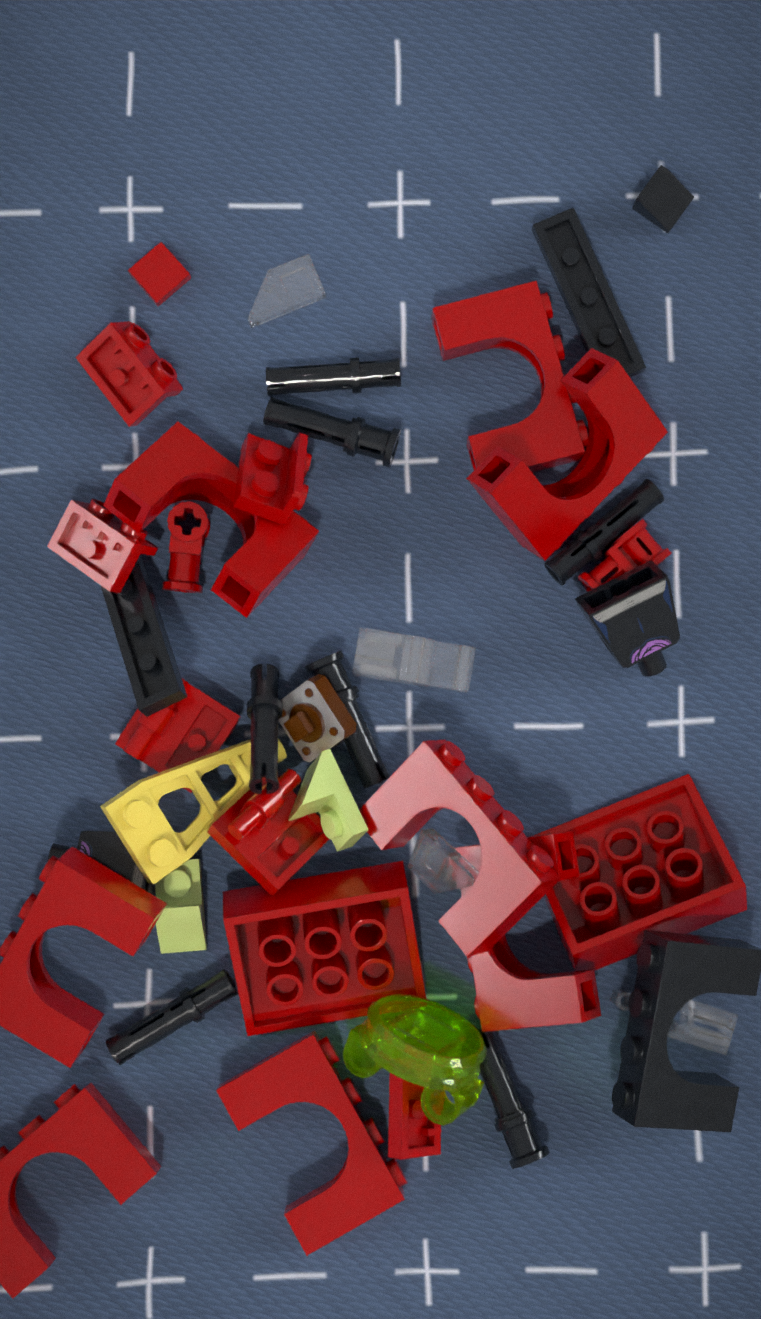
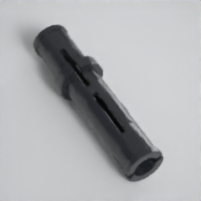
M359 357L350 358L349 363L279 368L266 367L268 396L350 389H352L353 394L362 393L364 388L401 387L400 360L395 358L391 360L360 362Z
M645 479L640 486L612 507L610 511L587 530L577 531L572 536L573 541L551 560L544 563L551 577L563 586L569 578L590 561L596 563L602 558V551L664 501L661 491L652 481Z
M258 664L250 671L251 699L247 702V716L251 719L249 788L254 793L262 794V778L266 777V792L271 794L279 788L278 719L282 717V702L278 699L279 669L274 665L267 664V679L263 680L262 664Z
M223 969L191 990L188 987L179 991V997L167 1005L157 1009L122 1032L106 1039L107 1048L114 1060L119 1065H122L136 1054L151 1047L190 1022L198 1023L205 1019V1013L224 1001L239 994L238 989L229 973Z

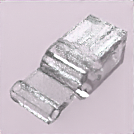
M360 627L352 673L354 676L469 693L476 647L438 642L418 636Z
M623 989L613 990L610 1002L623 1011H629L628 1003L631 994ZM625 996V1001L621 1003V998ZM693 999L688 1001L678 1011L681 1013L680 1020L672 1021L668 1037L727 1055L738 1015ZM695 1021L716 1027L718 1030L715 1031L696 1025Z

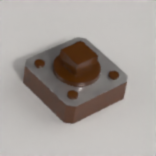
M318 674L308 679L280 700L282 702V717L278 721L304 761H314L322 751L334 748L356 732V722L324 675Z

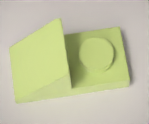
M331 749L322 751L307 769L288 821L319 812L322 830L332 840L338 852L353 847L368 831V827Z
M191 859L155 883L156 897L167 903L156 923L161 954L207 950L201 860Z

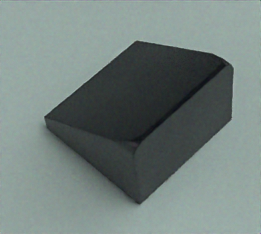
M661 165L635 200L632 209L666 233H669L692 202L694 196L668 169Z

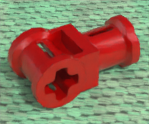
M191 501L181 502L172 508L167 519L168 528L171 532L169 544L170 563L168 580L163 582L162 589L183 593H203V586L199 584L201 559H203L204 541L210 531V521L205 510L199 504ZM192 513L196 522L201 523L200 527L192 528L191 535H185L183 528L177 524L178 521H185L187 514Z
M642 519L612 544L613 546L603 555L606 558L589 573L582 572L579 574L578 579L584 589L589 592L604 584L601 583V580L611 572H615V574L606 582L650 560L658 566L672 552L668 548H661L646 530L647 523Z

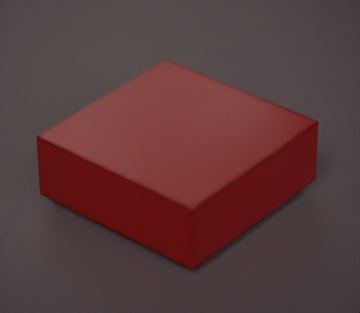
M162 242L128 269L129 275L158 307L191 279L190 273Z

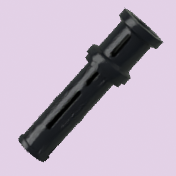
M271 397L268 401L263 419V424L282 428L297 434L300 432L308 435L310 438L343 447V452H347L349 456L354 457L358 453L381 460L383 466L389 468L394 460L401 435V429L393 428L389 431L366 424L365 419L357 417V419L352 418L349 421L306 407L290 404Z
M338 651L306 665L305 669L307 673H312L313 676L321 674L327 677L356 722V732L346 738L344 743L365 789L388 779L390 775L382 762L376 744L356 701V698L359 697V690L357 686L351 685L341 662L344 658L343 653Z
M480 1028L475 1032L464 1035L498 1115L494 1119V1126L497 1132H502L511 1153L512 1159L509 1161L511 1168H519L547 1156L550 1153L549 1149L541 1144L531 1120L535 1116L533 1110L529 1109L528 1105L523 1106L493 1031L482 1032Z

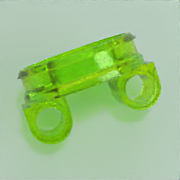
M403 994L388 995L373 1002L368 1008V1018L351 1029L343 1049V1059L348 1070L355 1076L368 1078L380 1070L386 1069L397 1077L425 1087L421 1096L422 1110L428 1119L439 1125L452 1123L476 1104L485 1083L478 1079V1075L480 1073V1064L485 1060L487 1050L477 1028L459 1013L440 1003L422 997ZM445 1091H448L453 1096L455 1104L448 1099Z

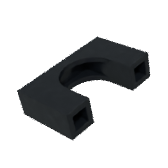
M645 930L642 945L637 952L638 970L635 987L629 997L628 1007L630 1014L626 1036L623 1038L620 1046L621 1064L617 1083L612 1090V1112L634 1127L731 1132L739 1087L716 1073L674 1070L667 1053V1037L677 1012L696 996L705 993L756 996L761 973V949L740 939Z

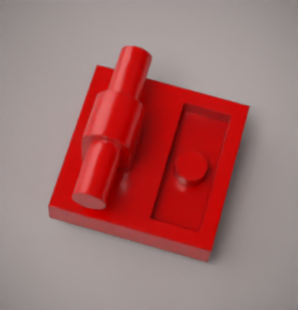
M182 679L187 698L148 717L137 709L115 745L157 772H162L221 750L242 717ZM184 788L188 792L193 793L191 789Z
M288 769L282 776L278 777L279 788L271 794L266 792L267 782L266 777H263L262 794L248 790L207 831L272 897L330 840L324 834L320 817L316 813L288 821L297 795L292 790L301 783L299 774L293 769Z

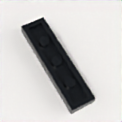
M574 208L533 224L532 232L586 352L593 348L618 360L629 377L644 372L646 366Z
M140 554L120 593L109 592L102 586L101 589L138 709L148 717L187 698V694L142 554Z

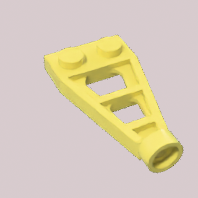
M251 739L140 779L100 806L147 883L154 885L191 859L210 837L207 831L211 825L250 790ZM278 739L279 764L281 761L287 758V754L282 743ZM228 764L236 777V783L220 799L213 801L201 781V777L220 765ZM180 788H189L200 803L199 814L184 831L174 832L158 806L159 800L167 793Z

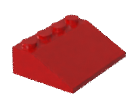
M689 774L533 835L538 836L573 830L580 877L558 881L544 895V898L575 971L591 969L595 971L637 954L639 947L642 945L645 930L688 934L747 910L746 885Z
M403 861L292 879L273 897L261 885L223 891V921L247 1036L427 1005Z

